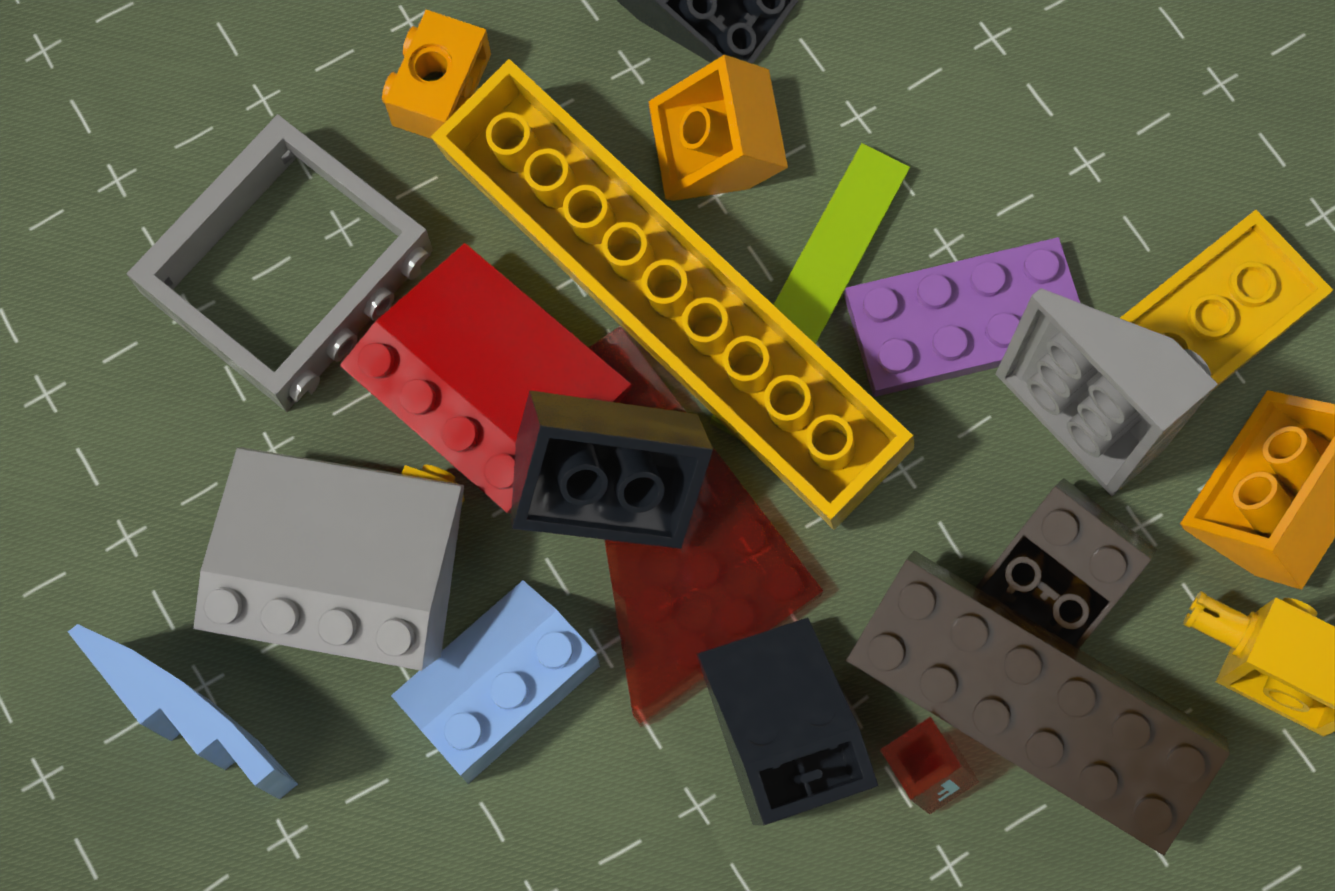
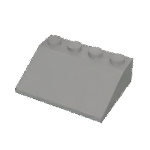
M1042 288L1031 296L995 374L1111 496L1115 495L1165 450L1217 386V383L1211 378V372L1206 362L1194 351L1183 349L1173 338Z
M243 447L237 448L200 571L193 629L422 671L439 659L442 653L464 485Z

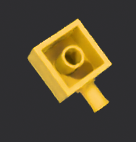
M1200 591L1189 608L1192 612L1186 615L1183 625L1188 628L1192 627L1231 647L1216 679V683L1323 737L1335 732V626L1317 618L1318 613L1313 607L1297 599L1283 598L1281 600L1275 597L1258 611L1251 612L1247 616Z

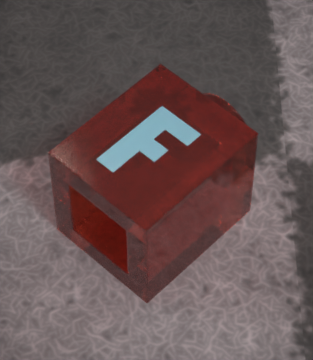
M931 716L880 749L910 800L928 814H932L979 783V780L950 734Z

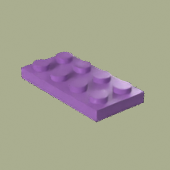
M1059 237L845 288V302L873 397L999 367L1031 296L1040 288L1080 303Z

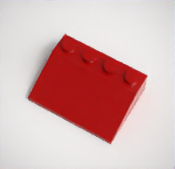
M466 243L461 245L378 318L339 365L506 513L510 514L512 510L516 439L529 390L619 403L633 387V384Z

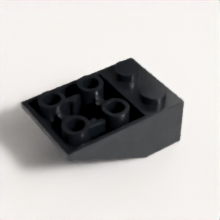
M617 0L639 21L710 63L723 55H727L752 64L798 2V0Z
M808 617L696 654L753 825L764 826L879 786L860 729Z

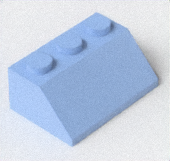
M522 580L443 649L439 659L422 671L419 670L395 691L391 697L458 774L469 784L600 667L597 653L559 611Z

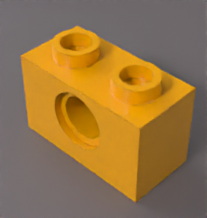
M425 10L419 26H412L406 35L403 45L404 59L398 73L391 72L383 88L382 101L385 103L392 126L432 139L431 136L477 89L491 56L486 29ZM431 72L445 73L440 79L435 81L423 80Z

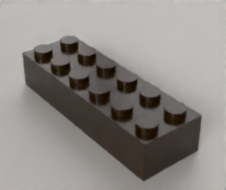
M915 550L904 562L846 660L1163 856L1230 754L1225 736Z

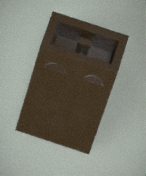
M1063 478L1047 495L976 588L1079 649L1152 560L1157 549Z

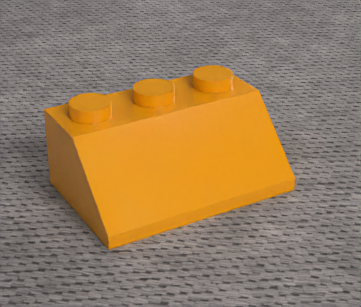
M1267 390L1180 522L1182 528L1254 576L1302 590L1335 538V404Z

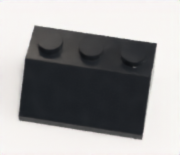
M529 390L515 447L511 510L512 529L682 549L713 451L698 414Z

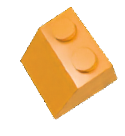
M723 55L648 101L664 194L667 200L676 201L748 190L788 168L770 72L767 68Z

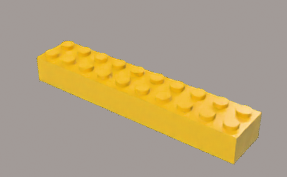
M510 59L431 136L437 147L453 166L833 530L914 449L913 435Z

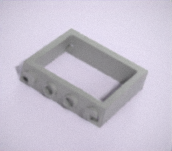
M277 114L126 274L144 297L287 412L306 392H309L311 395L319 385V376L333 360L336 362L341 361L351 352L357 342V334L371 319L376 321L389 310L394 301V293L407 279L414 280L422 273L420 266L431 255L433 248L427 230ZM298 158L398 237L281 366L273 372L173 291V289L288 166Z

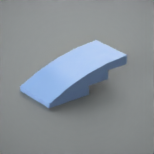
M78 624L68 631L141 725L170 741L181 734L198 756L224 770L236 762L256 787L279 800L298 785L254 736L199 692L139 653Z

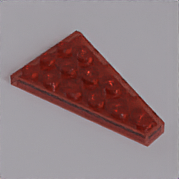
M621 326L589 347L633 384V387L619 403L687 413ZM713 446L712 455L682 549L604 540L632 713L639 727H642L705 681L696 655L697 653L777 628L822 596L823 593L822 588Z

